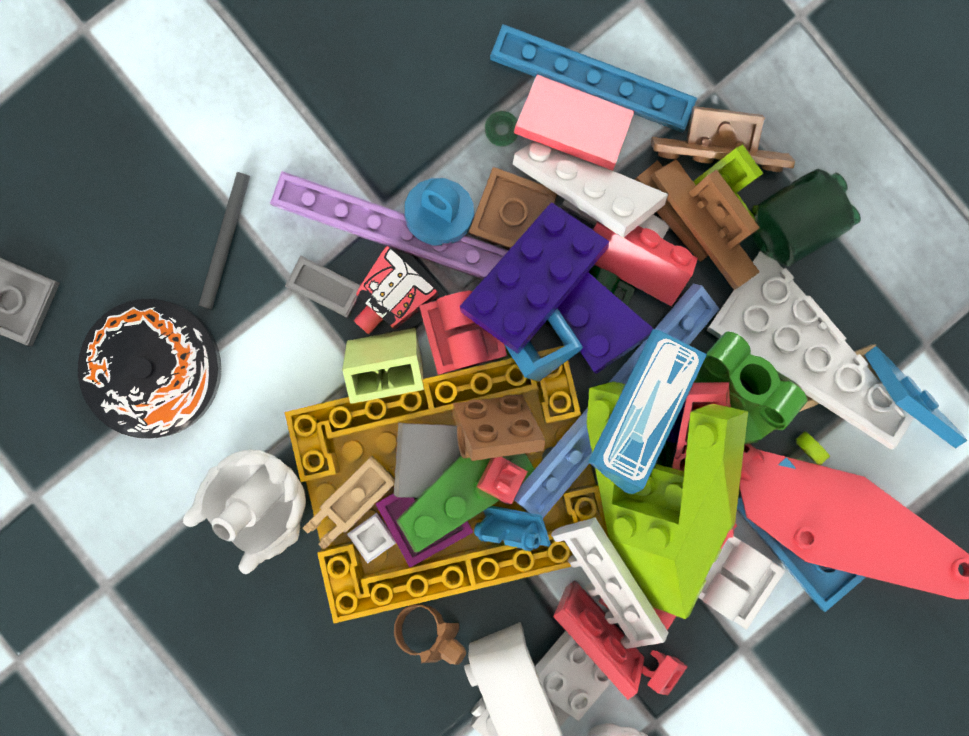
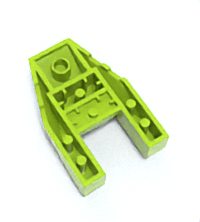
M612 381L589 388L587 429L592 452L626 384ZM713 403L691 411L684 471L655 464L644 489L632 495L625 493L595 468L609 540L653 608L683 619L688 618L707 581L705 578L712 564L717 561L722 551L720 548L736 520L748 411Z

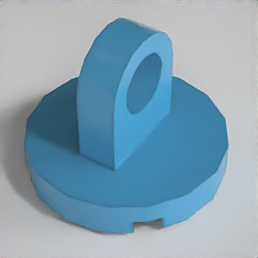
M431 178L418 183L410 190L404 205L406 225L409 231L422 242L433 246H442V243L449 242L452 244L460 241L469 232L474 218V203L469 193L458 183L446 178Z

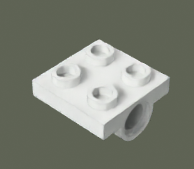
M733 536V538L727 540L717 561L712 564L705 578L707 581L699 598L747 630L785 573V570Z
M567 631L560 636L535 666L548 700L577 721L583 717L611 683L610 679Z

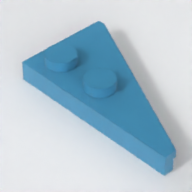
M877 346L864 354L895 404L955 449L967 441L960 430L938 409L939 404L926 389L921 391L914 380L908 375L906 376Z

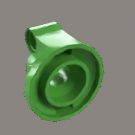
M727 331L706 353V358L694 383L729 382L731 408L748 411L744 445L756 443L773 430L786 429L807 403V396L796 384L789 381H781L777 370L769 361L750 354V346L743 337L737 333ZM740 379L747 382V384L752 388L754 394L748 392L742 386Z

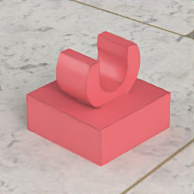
M503 457L491 458L476 487L506 504H512L528 471Z
M652 650L650 654L658 660V668L652 671L647 666H643L642 674L651 678L647 685L658 694L669 695L688 666L676 657L665 656L661 652Z

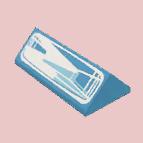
M657 329L652 330L588 461L625 493L631 495L644 489L707 355Z

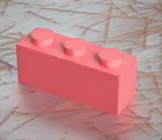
M597 221L592 230L609 241V248L594 265L617 275L625 282L672 307L692 277L698 258L693 256L686 248L675 246L662 239L651 229H644L638 226L622 238Z

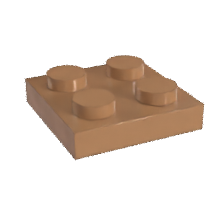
M493 167L469 229V235L510 249L551 202H555L557 194L544 185Z

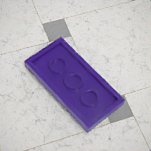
M551 202L460 305L461 313L519 354L609 248V241Z

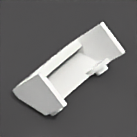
M521 622L469 643L468 658L470 664L465 665L464 668L471 686L478 685L499 736H563L527 649Z

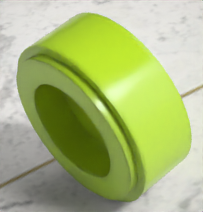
M806 431L795 439L796 444L817 465H822L830 457L826 450Z

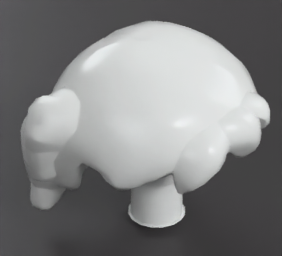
M252 449L235 452L220 461L218 466L208 470L195 495L192 507L184 515L183 523L188 527H193L207 518L219 538L232 541L239 549L245 552L238 567L240 572L248 574L258 564L281 554L287 547L298 540L301 527L300 522L306 504L305 492L293 470L274 455Z

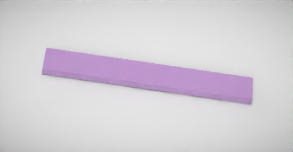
M281 171L270 202L274 207L482 280L508 252V250L468 236H464L460 241L452 244L451 242L442 243V246L427 244L417 239L409 231L403 213Z

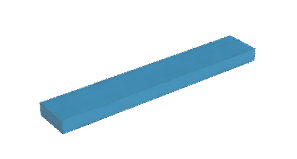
M502 24L490 55V60L534 77L537 74L602 98L633 110L634 115L682 133L686 129L692 108L697 100V97L504 24Z

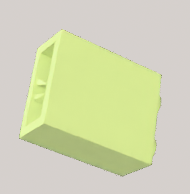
M416 328L347 341L342 371L350 404L424 390L423 360Z

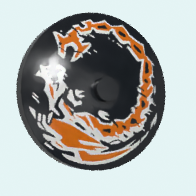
M137 299L120 304L109 310L91 327L80 350L78 379L87 405L106 426L130 437L145 439L161 438L187 429L196 423L209 409L220 384L221 358L211 331L194 313L178 304L164 300Z

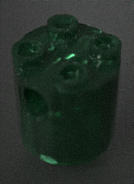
M814 169L753 205L751 213L760 228L752 233V238L758 249L764 255L785 266H792L847 233L853 226L860 223V214L851 204L845 193L848 190V186L842 175L837 172L830 175L822 169Z

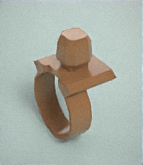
M410 605L404 608L397 616L394 624V636L398 646L410 655H420L421 663H436L443 659L450 664L457 665L462 662L466 655L464 646L454 639L459 631V623H444L442 615L435 608L428 605ZM418 607L428 609L432 613L437 623L438 635L435 644L429 650L421 653L411 650L405 643L402 635V626L406 616Z

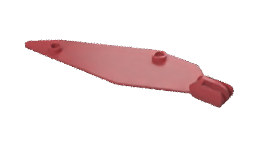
M751 444L744 445L739 491L746 517L802 560L953 599H969V554L866 477L787 457L796 469L780 466L778 464L786 458L785 456L758 450ZM959 565L963 567V575L958 571Z

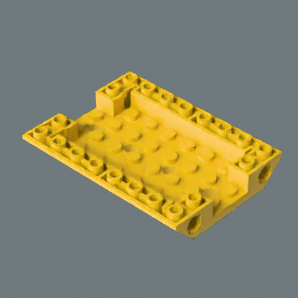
M564 346L539 351L537 353L541 358H543ZM509 358L423 379L424 390L352 404H350L349 397L284 412L300 481H306L314 516L321 510L319 507L371 456L395 478L398 423L456 425L452 415L453 403L522 394L545 438L544 451L549 447H554L579 416H581L568 360L541 381L525 378L514 359ZM544 451L525 453L534 469L543 460L542 455ZM589 463L543 518L551 543L549 547L539 545L537 549L525 551L521 548L505 545L504 540L500 544L480 541L474 534V528L478 522H482L485 518L484 511L468 520L473 530L472 534L412 567L408 566L397 543L367 564L347 534L375 513H378L384 521L379 509L374 504L346 533L342 532L324 550L321 549L317 554L333 623H338L571 567L568 559L573 553L564 540L555 542L551 536L555 529L596 518L607 537L608 532L599 486L595 483L591 464ZM394 485L377 502L394 494ZM499 500L492 505L526 512L515 500H513L512 504H506ZM328 516L317 527L320 541L328 531L337 526Z

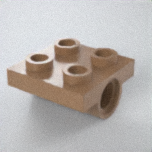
M522 394L453 403L452 415L457 425L458 446L464 459L471 458V461L544 451L545 438Z

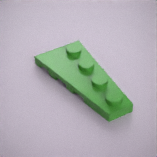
M525 453L503 456V458L528 471L522 484L535 470ZM460 455L396 520L414 552L418 553L499 501V499L476 487L490 459L471 461V458L464 459Z

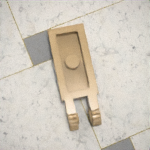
M371 456L319 507L321 510L303 529L307 534L310 531H314L321 524V521L328 516L337 526L321 538L318 545L324 550L342 532L346 533L394 485L395 478Z

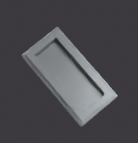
M301 255L285 287L347 318L350 317L359 299L356 292L361 286Z

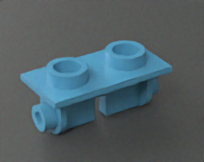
M490 506L484 510L485 518L483 521L478 522L474 528V534L483 542L489 541L500 544L504 540L505 545L521 548L525 551L537 549L539 545L547 547L551 545L542 515Z

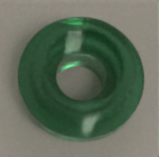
M498 111L491 114L485 123L487 139L499 147L512 144L518 137L517 134H514L518 121L516 117L506 111ZM503 124L507 126L509 130L507 134L499 135L495 130L498 125Z

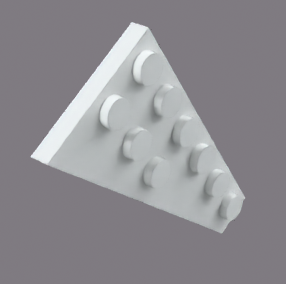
M765 244L753 261L760 273L739 288L733 290L706 331L717 338H720L727 331L737 333L749 344L750 354L769 361L777 370L779 378L796 384L807 396L889 449L895 448L914 417L895 404L883 383L869 370L865 359L851 349L845 342L847 338L811 296L804 294L793 281V275L787 268L783 269L772 256L773 252Z

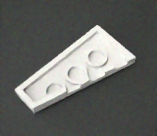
M536 141L531 142L514 154V166L622 238L662 208L668 197L667 193Z

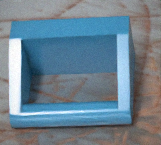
M558 308L549 317L548 321L563 342L564 347L541 358L530 341L519 354L505 345L525 378L541 381L583 348Z

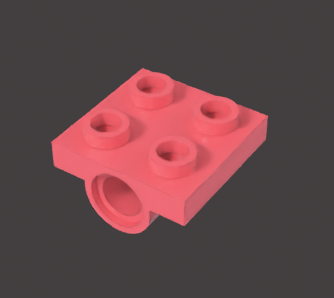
M473 291L454 293L441 297L434 302L419 305L438 375L507 356L504 343L461 313L460 305Z

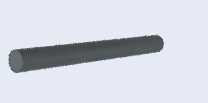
M236 172L198 306L213 309L250 176L247 174Z

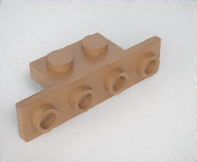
M693 106L686 141L652 137L651 146L654 151L658 152V156L668 159H678L680 154L693 156L692 159L697 162L713 163L714 159H723L743 144L756 164L762 165V169L782 172L783 167L794 168L795 160L789 153L758 150L765 119L760 114Z
M676 159L657 170L651 176L658 188L668 194L667 200L733 289L739 288L760 273L739 244L760 227L717 170L707 175L700 183L695 185Z

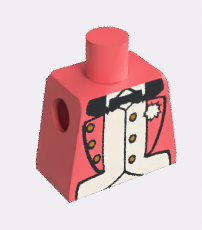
M387 246L356 292V295L367 306L353 321L367 334H370L382 320L386 321L393 329H396L420 311L419 305L430 303L439 294Z

